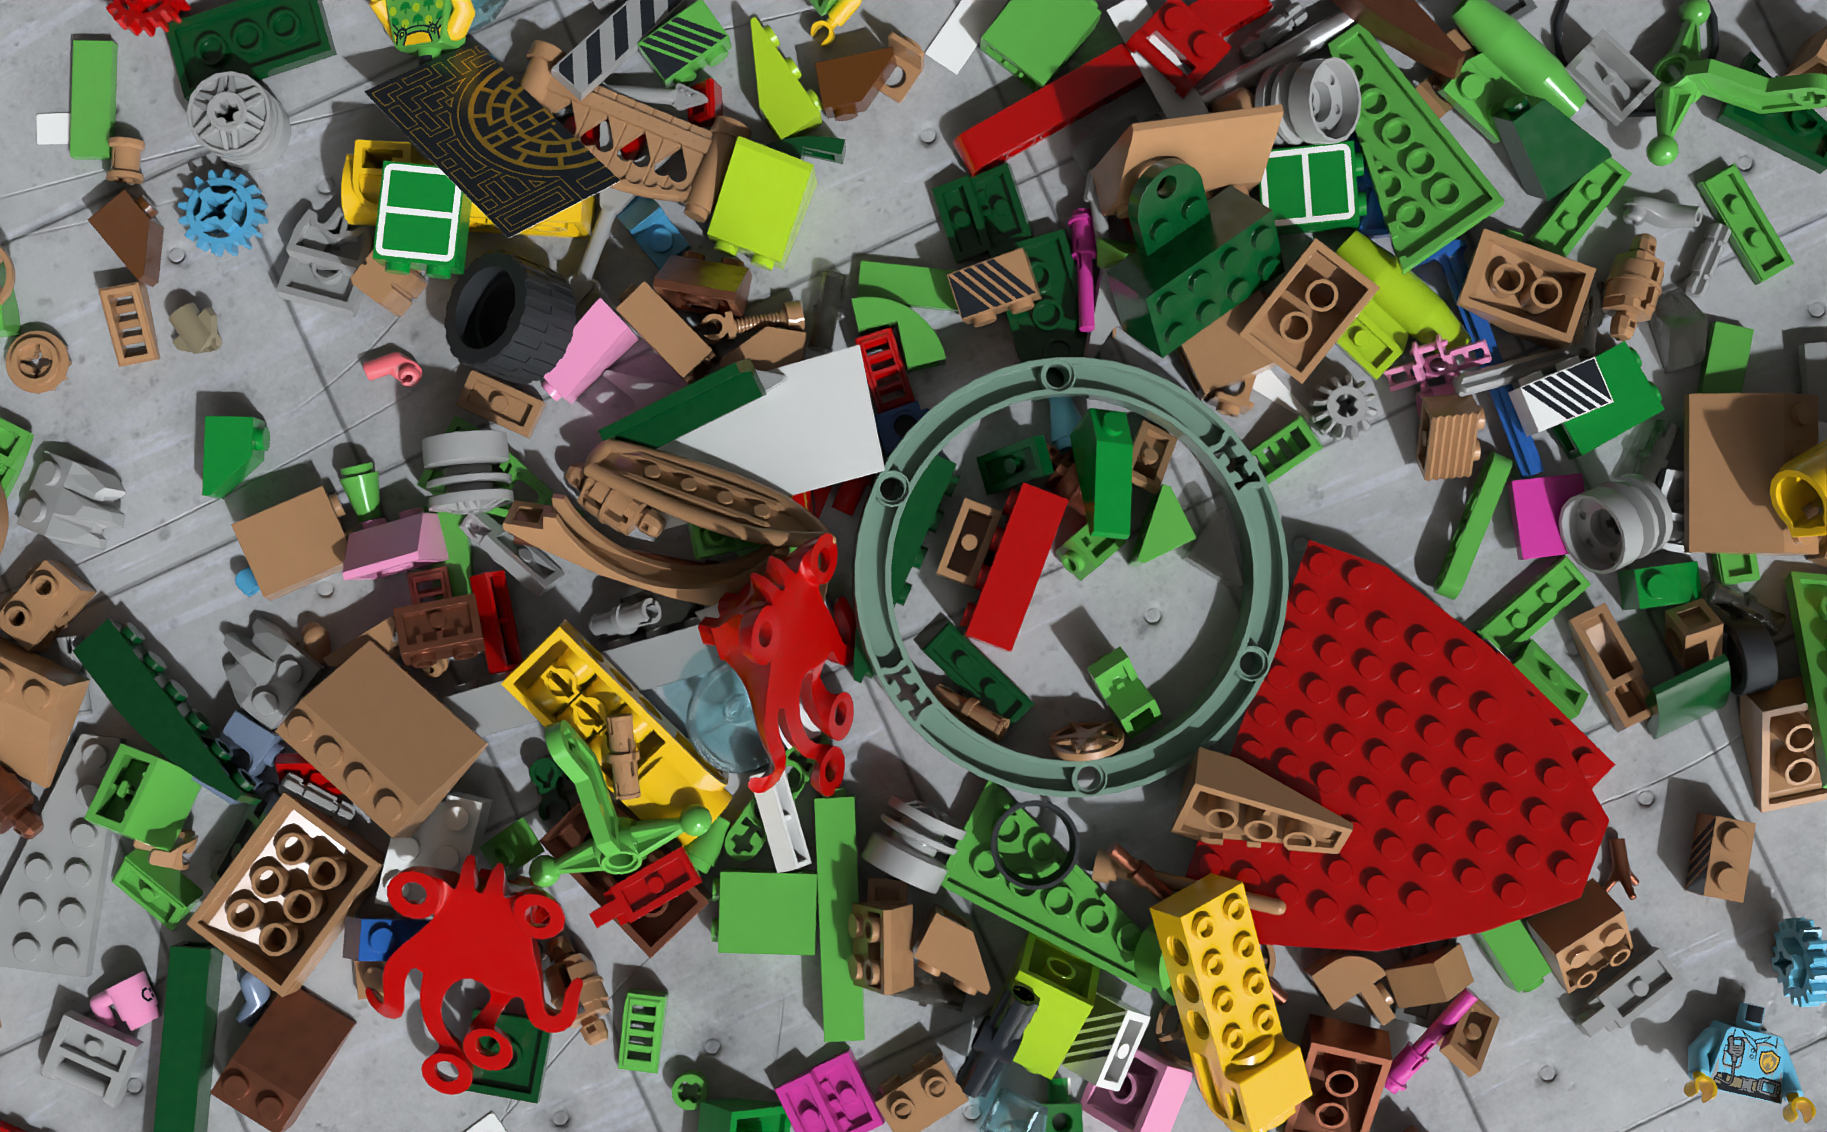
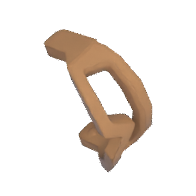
M182 829L178 838H183L184 842L178 844L170 851L160 850L133 840L132 845L137 849L150 851L148 862L151 865L182 871L188 870L190 865L189 860L182 856L183 851L184 854L192 853L199 835L195 836V831Z

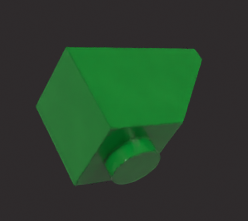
M205 416L202 496L224 499L264 461L265 451H268L270 447V432L265 427V421L255 417Z
M1698 561L1617 571L1623 610L1682 604L1703 598Z

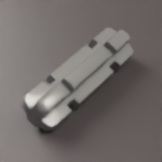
M1298 2L1292 3L1284 10L1282 15L1278 14L1255 32L1253 37L1250 36L1241 43L1238 52L1243 60L1247 63L1260 56L1263 51L1267 52L1289 35L1292 29L1302 25L1308 17L1305 9Z
M1714 222L1707 227L1703 236L1704 244L1700 243L1689 269L1691 275L1686 277L1683 283L1682 292L1693 298H1700L1705 295L1710 284L1707 280L1709 277L1712 278L1724 251L1722 245L1727 243L1731 234V229L1728 226Z
M287 773L280 782L277 790L280 795L288 792L326 816H330L331 819L345 827L351 822L356 809L353 805L344 800H341L340 803L337 802L336 796L310 782L307 785L303 784L304 779L293 773Z

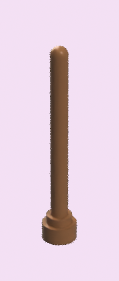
M1099 849L1094 863L1092 880L1106 884L1110 880L1117 882L1118 878L1130 881L1126 877L1127 872L1106 855L1107 851ZM1155 870V876L1172 891L1179 892L1198 881ZM1245 891L1250 909L1274 915H1281L1286 911V904L1281 899Z

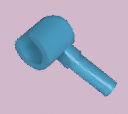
M250 567L243 569L236 575L235 583L246 596L251 597L260 590Z

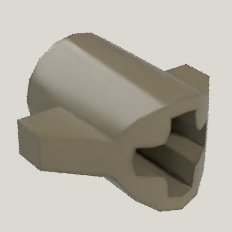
M188 303L170 315L169 322L179 334L172 342L178 350L199 354L216 351L221 348L222 339L217 332V314L211 307L204 308L201 312L195 303Z

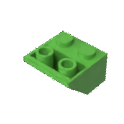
M121 743L84 819L93 825L151 847L170 851L178 839L202 786L193 781V776L182 768Z

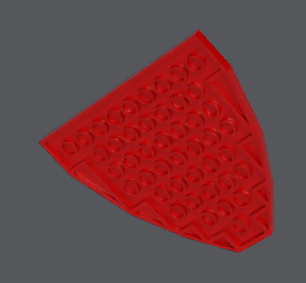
M1309 540L1287 599L1286 616L1278 648L1266 677L1247 707L1230 756L1242 760L1353 823V831L1339 854L1288 850L1283 843L1261 842V848L1247 847L1246 840L1223 839V845L1198 841L1185 877L1200 880L1212 873L1243 882L1244 889L1247 892L1283 900L1286 904V911L1281 915L1250 909L1259 944L1378 952L1486 932L1581 898L1608 826L1609 818L1560 732L1490 645L1388 567Z

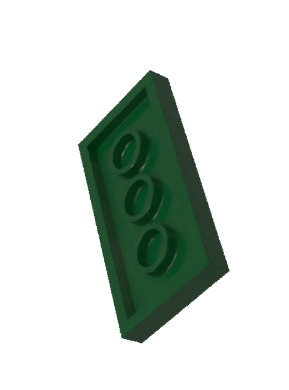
M237 0L183 18L181 23L175 21L168 23L169 31L166 32L183 96L188 101L199 83L215 73L233 71L248 75L253 80L259 81L337 55L322 0Z
M1064 229L988 250L989 259L1023 248L1028 255L1042 297L1039 300L1033 301L1035 307L1018 314H1012L1011 309L1005 311L1019 362L1023 363L1056 357H1083L1088 332L1079 330L1077 272ZM1100 350L1094 359H1102ZM1048 368L1046 372L1047 382L1055 388H1060L1064 381L1063 374L1056 368ZM1043 399L1031 400V403L1036 402V401H1040V400H1043Z

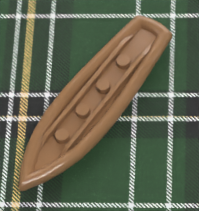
M612 438L606 441L602 440L589 453L583 467L584 475L681 520L728 537L757 544L797 548L816 536L824 533L832 534L816 516L785 494L732 471L672 453ZM832 534L833 543L836 544V537Z

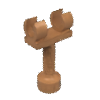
M800 300L783 302V308L780 311L767 313V315L764 313L763 316L759 314V316H745L735 320L732 311L724 312L722 316L715 313L709 314L698 326V328L712 325L717 329V335H704L705 339H702L708 346H712L721 339H723L724 343L731 342L736 337L737 332L739 334L741 332L745 333V331L752 332L753 330H762L767 326L774 328L781 326L787 330L802 332L805 331V320Z

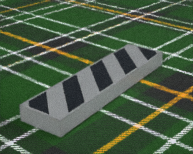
M627 0L553 66L551 75L582 101L639 49L637 43L671 20L687 5L688 0Z

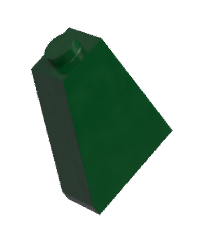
M1527 94L1515 95L1506 100L1503 108L1491 116L1526 194L1549 201L1612 156L1608 148L1544 98Z

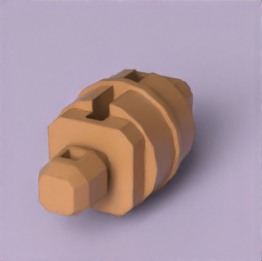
M1648 233L1637 234L1633 238L1629 252L1616 254L1615 260L1611 264L1609 276L1604 283L1605 291L1602 299V312L1612 317L1609 332L1610 336L1617 341L1630 340L1634 335L1638 322L1651 320L1658 297L1662 293L1661 285L1664 277L1663 269L1665 263L1655 257L1657 241L1654 236Z
M575 462L568 468L565 475L566 480L578 491L582 490L577 503L584 510L598 518L600 523L607 524L626 536L636 528L650 537H658L663 532L667 522L653 508L649 510L651 506L584 475V464Z
M559 936L547 943V953L550 962L555 964L548 967L544 973L547 978L545 984L550 993L552 1005L556 1009L561 1010L565 992L571 981L577 977L582 979L583 987L580 994L576 1019L570 1027L578 1028L582 1026L580 1032L584 1040L591 1046H596L608 1039V1029L605 1020L599 1019V1017L607 1014L611 1009L607 1002L609 997L603 985L604 980L602 976H599L594 962L589 960L587 955L581 953L574 954L575 951L571 943L565 937Z

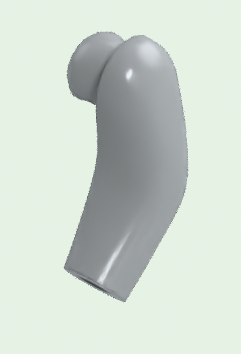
M1632 197L1627 199L1623 205L1625 210L1623 220L1631 226H1639L1645 221L1660 228L1698 227L1703 215L1702 207L1670 203L1647 197Z

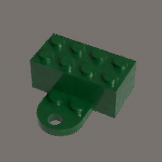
M1167 158L1156 162L1140 176L1129 198L1128 215L1138 250L1106 271L1123 331L1159 357L1164 358L1285 272L1273 211L1231 185L1207 201L1199 172L1180 159ZM1167 176L1165 185L1161 190L1157 191L1160 181Z

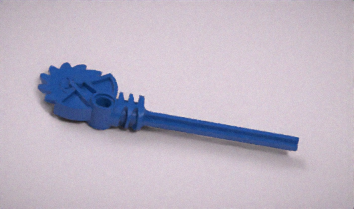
M1353 131L1344 142L1354 141L1355 153L1361 152L1355 131ZM1363 158L1364 176L1357 177L1358 192L1365 191L1367 215L1359 216L1358 231L1369 239L1390 237ZM1457 238L1414 267L1417 268L1434 261L1438 262L1443 269L1455 304L1468 271L1464 259V251L1468 244L1466 240H1457ZM1456 305L1464 328L1472 338L1470 343L1486 339L1492 360L1491 362L1479 365L1480 369L1504 363L1489 322ZM1482 348L1473 350L1476 359L1484 357ZM1512 384L1488 390L1521 478L1545 471L1531 435L1526 437L1508 392L1514 390Z

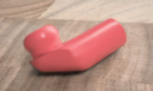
M392 352L363 362V368L369 381L391 375L399 380L402 385L413 387L422 378V369L419 364L400 352Z

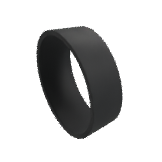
M1025 801L1009 808L997 821L991 837V853L997 869L1008 881L1025 889H1046L1060 883L1073 870L1079 856L1080 840L1074 822L1064 810L1045 801ZM1030 806L1042 807L1055 813L1065 824L1069 835V850L1063 864L1054 873L1037 879L1025 878L1012 872L1004 864L998 851V834L1004 821L1013 812Z

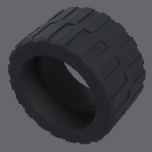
M505 250L489 251L472 261L469 267L464 269V275L460 274V278L454 284L446 306L444 327L446 329L447 344L450 346L451 353L463 365L516 384H529L534 380H540L557 366L556 364L563 358L573 337L572 333L576 324V301L570 284L566 282L565 277L556 271ZM512 310H513V314H512L511 320H510V322H509V324H508V326H507L509 317H510V315H511V313H512Z

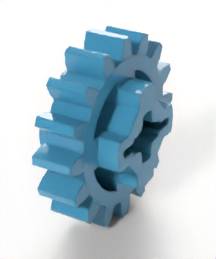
M229 169L224 170L222 178L214 170H209V180L207 181L196 176L194 181L197 188L195 190L184 188L183 190L190 197L188 202L178 203V207L187 212L186 216L178 219L179 224L190 228L184 234L186 238L193 242L197 241L196 247L205 252L211 248V253L218 257H222L225 249L229 254L238 256L239 245L251 250L253 247L249 239L252 236L261 239L263 237V234L257 229L258 224H268L269 219L260 214V211L268 208V204L262 199H256L262 191L254 184L250 185L251 180L240 174L236 178L235 173ZM233 189L236 190V192L230 190L226 194L218 193V190ZM225 208L224 213L226 214V216L222 219L223 214L221 213V210ZM221 232L229 234L228 237L223 238L210 236L211 234L217 236Z

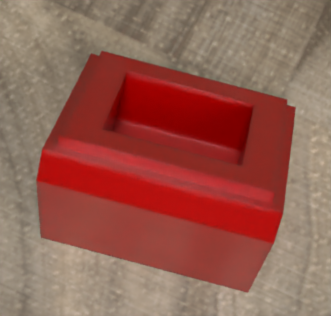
M708 78L689 87L703 93L708 98L707 103L687 109L688 122L699 127L712 126L717 116H723L722 87L714 79Z

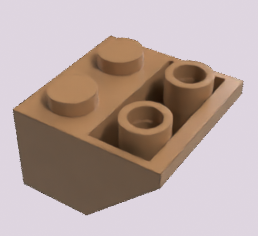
M1594 878L1587 881L1581 898L1537 913L1526 921L1533 942L1568 994L1577 988L1587 987L1596 979L1597 975L1611 966L1621 965L1634 952L1624 910Z
M897 900L852 903V913L848 918V931L851 938H853V955L849 957L848 969L850 977L853 979V985L882 995H892L913 987V904Z
M935 903L913 945L914 957L919 961L917 966L939 977L941 971L955 980L953 984L957 988L975 996L977 991H980L987 995L991 987L971 922Z

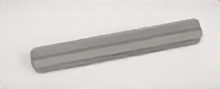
M1573 344L1461 373L1453 378L1452 385L1455 387V393L1463 397L1516 383L1518 379L1540 370L1543 375L1557 372L1555 364L1577 355L1580 361L1583 362L1584 356L1581 354V348Z

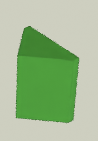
M1162 484L1157 494H1152L1128 565L1138 567L1196 539L1171 486Z

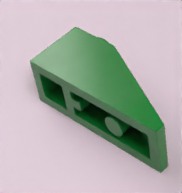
M1089 408L1069 435L1090 536L1127 539L1130 536L1133 443L1126 412Z

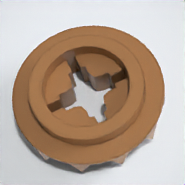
M30 331L15 339L8 349L6 355L7 373L11 381L24 391L35 394L56 391V387L62 381L68 380L66 374L68 367L72 365L67 352L69 348L63 344L58 336L49 332ZM40 353L42 357L52 361V364L41 368V373H39L38 368L25 364V362H32V360L38 359Z

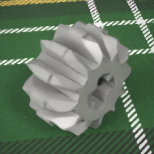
M1346 374L1343 376L1341 383L1333 375L1327 378V387L1321 384L1316 386L1314 391L1319 398L1311 399L1308 406L1319 410L1318 413L1310 417L1312 423L1320 420L1323 421L1324 424L1319 429V434L1323 436L1333 429V440L1339 442L1343 439L1344 434L1350 440H1354L1359 437L1358 429L1366 432L1371 428L1370 422L1365 417L1376 416L1377 410L1373 407H1368L1367 403L1376 399V395L1374 393H1369L1366 396L1363 395L1362 391L1367 385L1364 380L1353 387L1352 375ZM1344 400L1348 404L1345 409L1347 413L1341 416L1337 412L1340 407L1338 403Z

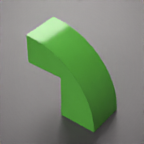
M852 298L859 336L886 328L898 329L907 373L946 364V356L939 338L931 326L915 311L901 303L885 298Z

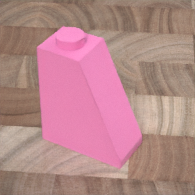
M601 298L592 305L575 325L572 333L573 337L566 349V353L558 361L557 366L550 373L545 374V380L540 384L555 401L563 397L572 404L604 371L608 370L639 340L632 330Z

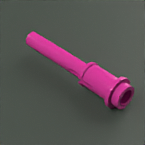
M1079 208L1072 211L1071 217L1068 219V227L1072 229V258L1077 261L1079 330L1091 332L1095 330L1092 259H1096L1097 250L1091 209Z
M1466 987L1414 1044L1410 1041L1407 1042L1406 1046L1392 1061L1384 1085L1387 1090L1396 1094L1399 1090L1405 1091L1407 1089V1081L1429 1060L1427 1057L1429 1051L1478 1000L1477 995L1472 990Z

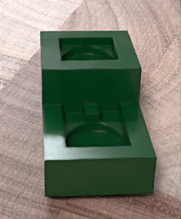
M802 136L787 138L764 145L803 161L806 156L843 164L846 153L845 139L834 137Z

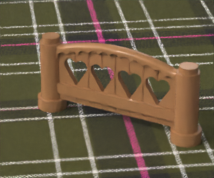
M534 40L526 55L529 63L519 84L551 115L572 104L576 123V132L573 136L580 142L584 133L609 119L613 139L612 149L608 152H601L596 148V145H584L620 180V182L609 188L651 199L681 202L685 206L683 213L698 222H705L707 217L712 215L717 204L738 136L750 140L752 131L743 123L727 116H717L709 131L601 86H597L580 101L551 75L552 67L567 54L550 43ZM646 134L650 162L647 166L638 167L632 160L623 161L618 157V151L641 135ZM682 149L687 177L684 181L674 182L669 175L660 176L654 171L656 164Z

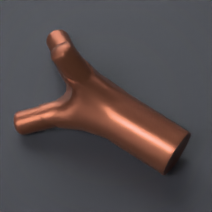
M1625 838L1608 840L1612 867L1609 879L1602 888L1608 893L1617 882H1621L1628 898L1635 900L1637 896L1633 886L1638 885L1640 881L1630 868Z

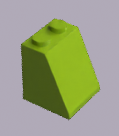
M738 136L707 233L710 241L715 244L714 249L731 257H736L737 252L751 257V264L767 271H772L773 267L784 270L817 186L814 164Z
M1028 932L989 1012V1016L1009 982H1022L1033 988L1034 993L1040 997L1039 1006L1023 1032L1024 1036L1013 1061L1022 1065L1033 1074H1040L1052 1080L1094 1007L1100 968L1031 932Z

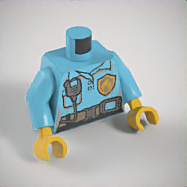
M1740 1001L1736 1024L1714 1019L1710 1027L1705 1028L1688 1046V1076L1691 1078V1081L1684 1085L1683 1091L1686 1096L1692 1097L1700 1089L1702 1093L1701 1101L1703 1103L1713 1099L1717 1095L1718 1090L1782 1104L1783 1098V1100L1789 1103L1783 1109V1117L1786 1121L1793 1123L1798 1118L1796 1109L1802 1113L1805 1123L1814 1118L1816 1108L1809 1099L1802 1097L1803 1091L1787 1046L1784 1045L1783 1038L1769 1031L1761 1030L1765 1007Z

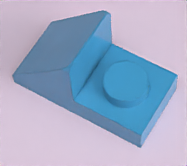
M635 196L623 211L616 216L659 270L671 254L682 256L683 251H688L691 248L690 244L654 199Z

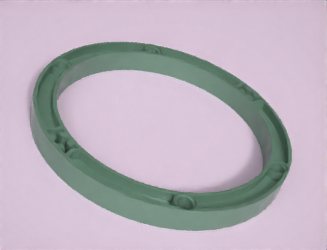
M1056 357L1027 361L1001 368L975 379L948 395L924 414L903 435L884 462L885 470L878 472L863 505L854 540L851 566L852 599L856 625L863 650L872 671L889 701L910 727L929 745L954 763L981 778L1004 787L1036 795L1093 797L1119 793L1151 783L1191 762L1199 747L1208 749L1217 742L1239 719L1255 697L1269 671L1278 648L1286 616L1289 580L1285 534L1277 504L1269 485L1250 451L1236 433L1211 408L1188 391L1146 370L1115 361L1087 357ZM1048 368H1056L1063 374L1064 381L1060 388H1055L1047 382L1046 372ZM1046 398L1098 400L1136 412L1165 428L1198 457L1213 477L1231 512L1240 543L1243 568L1240 613L1229 649L1215 676L1188 709L1169 725L1146 739L1097 760L1068 761L1055 757L1031 755L996 744L971 730L955 718L936 699L921 679L901 639L894 612L891 591V564L894 541L901 515L920 476L934 457L969 425L1003 408L1031 400ZM1226 445L1225 449L1220 450L1222 453L1213 454V452ZM1234 458L1237 464L1233 467V472H1228L1226 466L1230 463L1229 459ZM1242 477L1248 478L1249 483L1234 485L1236 482L1243 481ZM893 479L899 483L901 493L897 500L890 501L882 496L880 486L883 480ZM1249 652L1254 658V666L1250 672L1245 674L1240 668V659L1245 653ZM904 667L906 668V672H901L898 675L904 683L908 685L914 683L915 688L911 691L912 696L918 703L922 704L916 709L913 717L908 712L914 710V707L909 700L903 697L897 698L901 689L894 679H890L887 682L884 678L885 674L897 673ZM1091 766L1095 774L1093 782L1087 787H1080L1077 781L1079 771L1084 767Z

